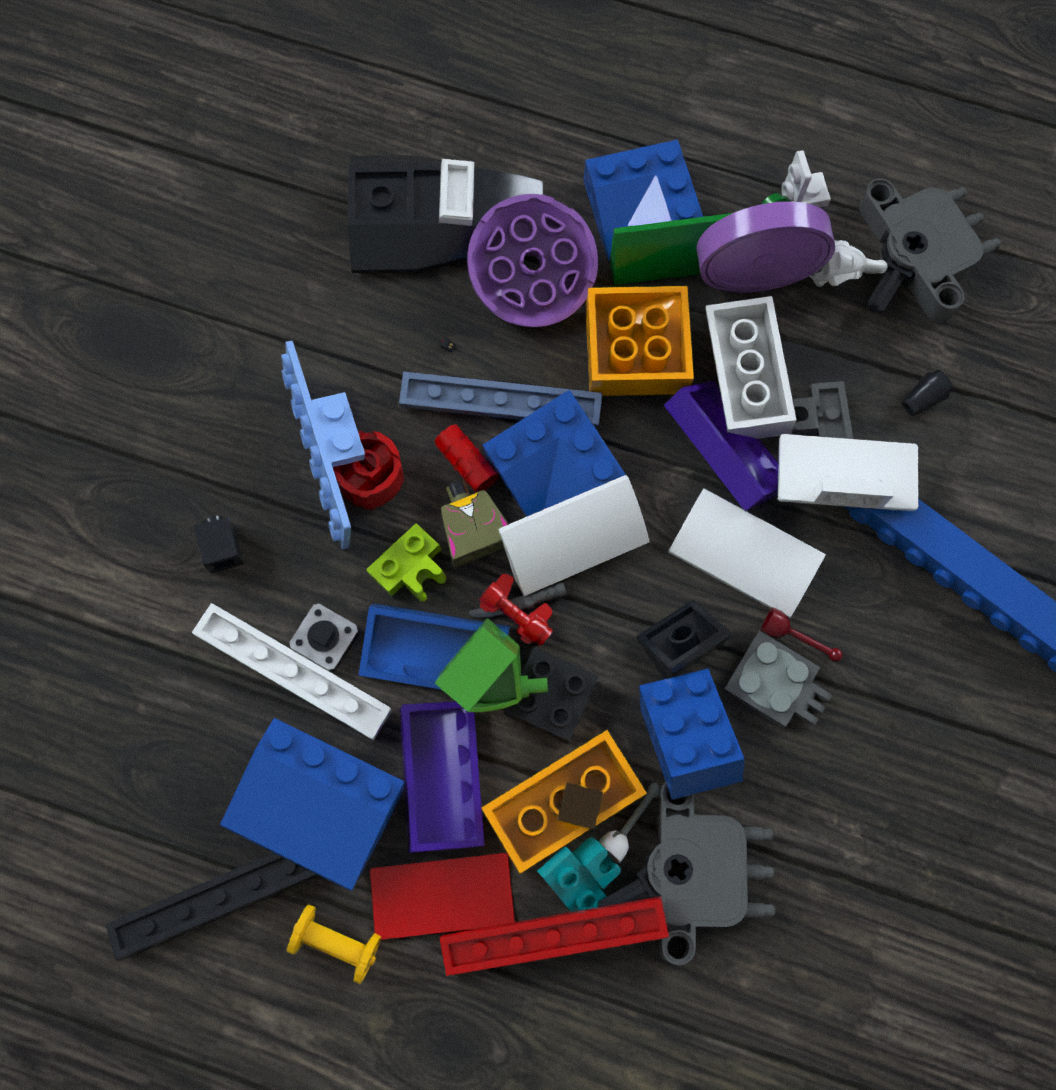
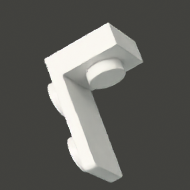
M797 151L792 164L788 167L786 180L782 183V195L787 196L791 202L808 203L817 207L828 206L831 198L823 173L811 174L804 151Z

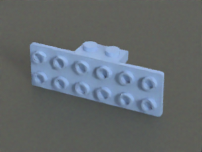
M293 341L285 342L286 354L281 355L284 369L281 372L286 390L291 389L293 414L295 419L300 418L302 426L300 435L304 448H309L311 460H309L313 478L314 480L319 479L321 487L319 497L323 510L329 509L331 521L328 522L331 537L334 542L339 540L342 550L349 548L351 525L333 467L364 460L365 452L346 393L343 392L311 400Z

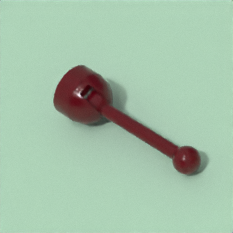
M775 607L769 611L762 624L761 632L770 637L780 638L789 634L829 655L830 660L834 662L840 661L843 657L840 649H831L791 628L789 617Z

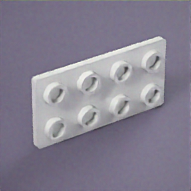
M782 434L779 438L778 500L782 502L915 511L918 508V446L911 443Z

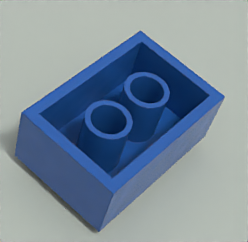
M709 669L639 686L640 710L672 800L743 781L744 756Z

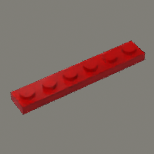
M662 896L445 934L440 937V944L446 976L668 938L669 931Z

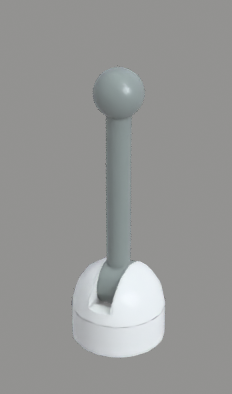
M651 783L648 786V794L621 831H609L600 839L599 843L608 851L607 856L613 861L620 863L629 849L626 835L652 799L658 797L661 788L659 784Z

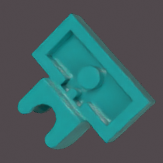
M589 837L573 852L564 846L537 872L568 910L575 912L597 908L599 901L607 897L600 887L604 889L620 874L621 868L607 856L608 851L594 837Z

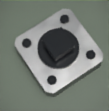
M315 604L291 639L290 647L296 653L331 673L339 668L359 636V630L356 624L321 604Z

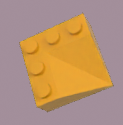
M687 286L588 288L586 298L589 391L600 392L602 396L676 394L683 387L692 385L694 375Z

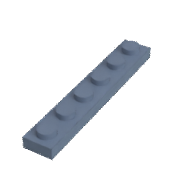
M403 372L399 405L402 408L522 420L569 389ZM570 389L593 426L598 428L602 393Z

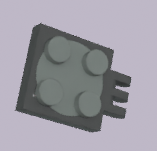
M760 630L723 689V692L781 728L787 726L793 715L807 724L815 726L818 718L807 712L808 708L818 714H822L825 707L814 700V698L817 697L828 703L832 697L829 692L812 683L820 669L819 666Z

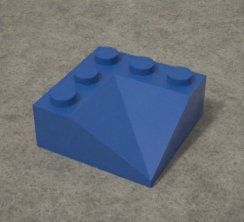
M678 139L585 160L583 181L608 263L610 261L614 228L703 217Z
M570 389L482 445L485 455L526 517L626 475Z

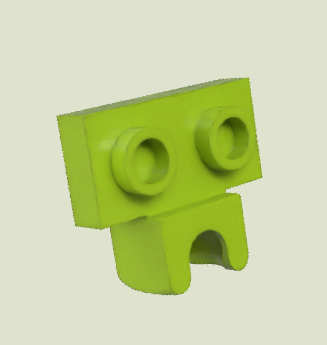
M417 523L366 569L368 574L390 596H393L405 585L421 602L427 600V595L423 592V587L421 586L423 581L433 579L439 584H444L446 581L444 572L432 560L441 551L440 545Z

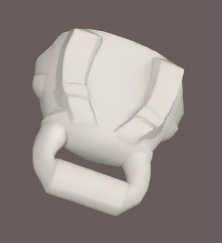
M834 240V255L824 267L810 275V278L813 279V282L818 287L823 286L828 281L832 286H838L846 280L859 279L863 272L866 274L884 273L887 269V263L884 260L866 258L860 250L850 246L847 241Z

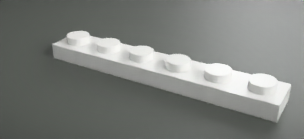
M212 603L192 631L198 638L373 741L392 711L389 706Z

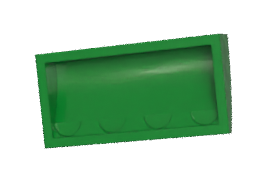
M732 213L614 228L609 261L613 285L701 274L697 255L699 238L711 225Z

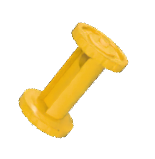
M308 904L293 928L287 952L295 955L303 943L356 966L353 981L361 984L370 966L376 960L375 954L380 944L381 936L374 933L366 945L313 922L316 907Z

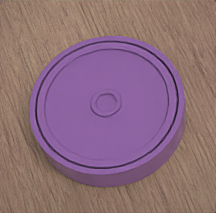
M773 202L737 211L711 225L701 235L697 243L700 273L704 282L718 290L737 293L766 291L798 282L824 267L835 252V241L828 214L815 205L802 202Z

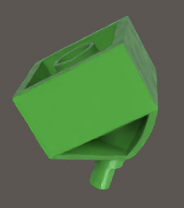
M488 618L445 666L435 681L439 688L468 712L494 711L515 705L522 698L529 697L530 693L548 692L547 678L528 679V675L521 676L520 645Z

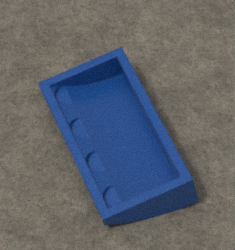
M373 603L369 606L358 676L441 689L435 684L439 674L483 624V621ZM495 624L509 636L510 626Z

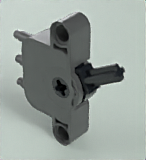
M879 178L869 183L859 203V211L877 240L884 243L880 250V260H884L887 263V269L882 273L884 274L867 301L870 311L874 313L884 312L899 286H906L910 282L908 284L909 289L930 320L936 323H944L953 317L964 301V292L958 282L965 279L972 272L981 257L994 252L995 249L1001 246L999 238L981 243V240L972 229L977 224L983 222L984 215L978 212L964 217L956 205V202L967 195V190L964 187L953 189L949 192L931 187L902 199L894 185L886 179ZM940 300L945 301L948 305L943 304Z
M665 782L661 785L657 797V838L661 843L651 849L645 859L644 868L635 873L638 879L601 899L597 907L662 896L669 937L658 939V951L662 959L668 963L685 965L695 955L696 926L729 927L736 925L743 918H764L775 915V907L772 904L748 902L747 879L763 880L764 878L772 879L774 877V869L771 866L747 864V842L771 841L773 839V831L771 829H763L762 827H742L737 820L728 816L694 815V794L684 796V801L681 805H674L667 799L668 787ZM671 860L675 864L682 863L684 869L680 872L681 879L677 876L670 877L667 871L672 868ZM674 936L681 937L686 946L685 952L679 958L671 957L667 950L668 942Z

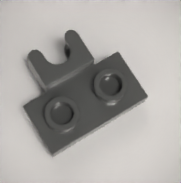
M844 381L811 384L808 388L809 397L792 399L795 415L803 421L795 423L790 435H816L817 437L854 439Z

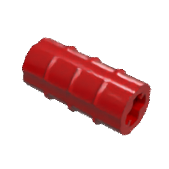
M457 424L447 427L436 437L434 441L436 447L475 493L482 490L486 491L497 481L499 474Z

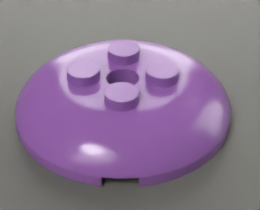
M522 194L499 202L481 218L470 239L467 266L473 289L481 302L493 314L502 320L518 326L544 327L568 318L585 302L587 290L593 287L597 277L598 253L594 237L588 225L573 208H568L550 196ZM527 255L535 256L539 261V269L536 271L528 269L523 264L524 257Z

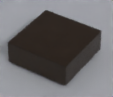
M567 782L557 820L594 830L603 792Z

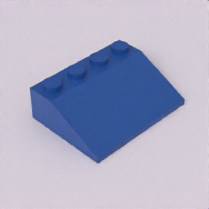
M274 718L257 745L220 826L352 892L403 796L405 781Z

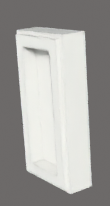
M442 159L439 223L472 226L474 162Z

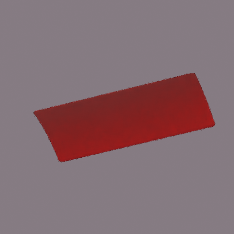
M507 853L370 869L374 932L381 936V940L478 929L515 922Z

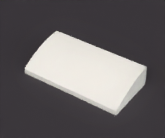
M627 475L498 529L515 581L524 596L650 542L637 498Z
M704 488L668 551L673 556L770 609L775 607L783 611L789 618L798 606L826 555Z

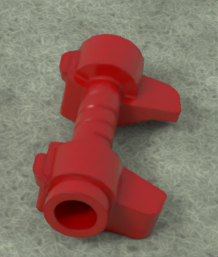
M502 574L496 582L493 581L479 598L480 608L490 613H494L499 609L518 624L516 633L523 642L527 644L532 642L541 646L553 631L546 623L552 615V609L547 603H544L529 615L524 613V611L507 599L514 577Z

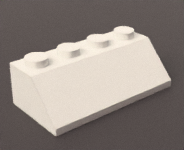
M772 296L707 305L705 309L727 431L757 439L791 434L796 422V415Z

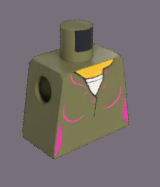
M461 480L450 484L446 491L452 503L444 505L440 509L452 564L455 569L504 549L498 529L509 524L485 490L470 495L465 481Z

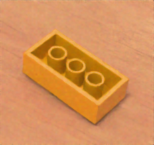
M608 730L482 807L484 815L519 874L591 830L557 820L567 782L603 792L595 827L647 794Z

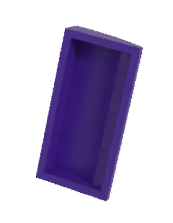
M714 381L683 387L664 405L745 512L778 495L779 464L760 439L727 431L720 388Z
M456 701L403 704L400 707L408 853L485 846L474 712L466 711Z

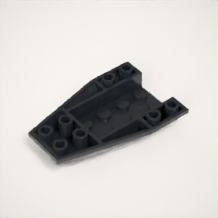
M417 155L353 156L349 164L348 233L352 273L419 272L467 260L471 236L481 218L493 206L510 197L522 194L543 195V181L474 166L472 226L439 223L442 160Z

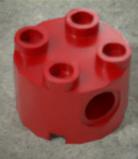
M358 431L365 452V459L333 467L338 487L348 501L364 509L373 510L391 501L399 492L404 482L403 468L399 450L390 438L380 432L364 433L363 431Z

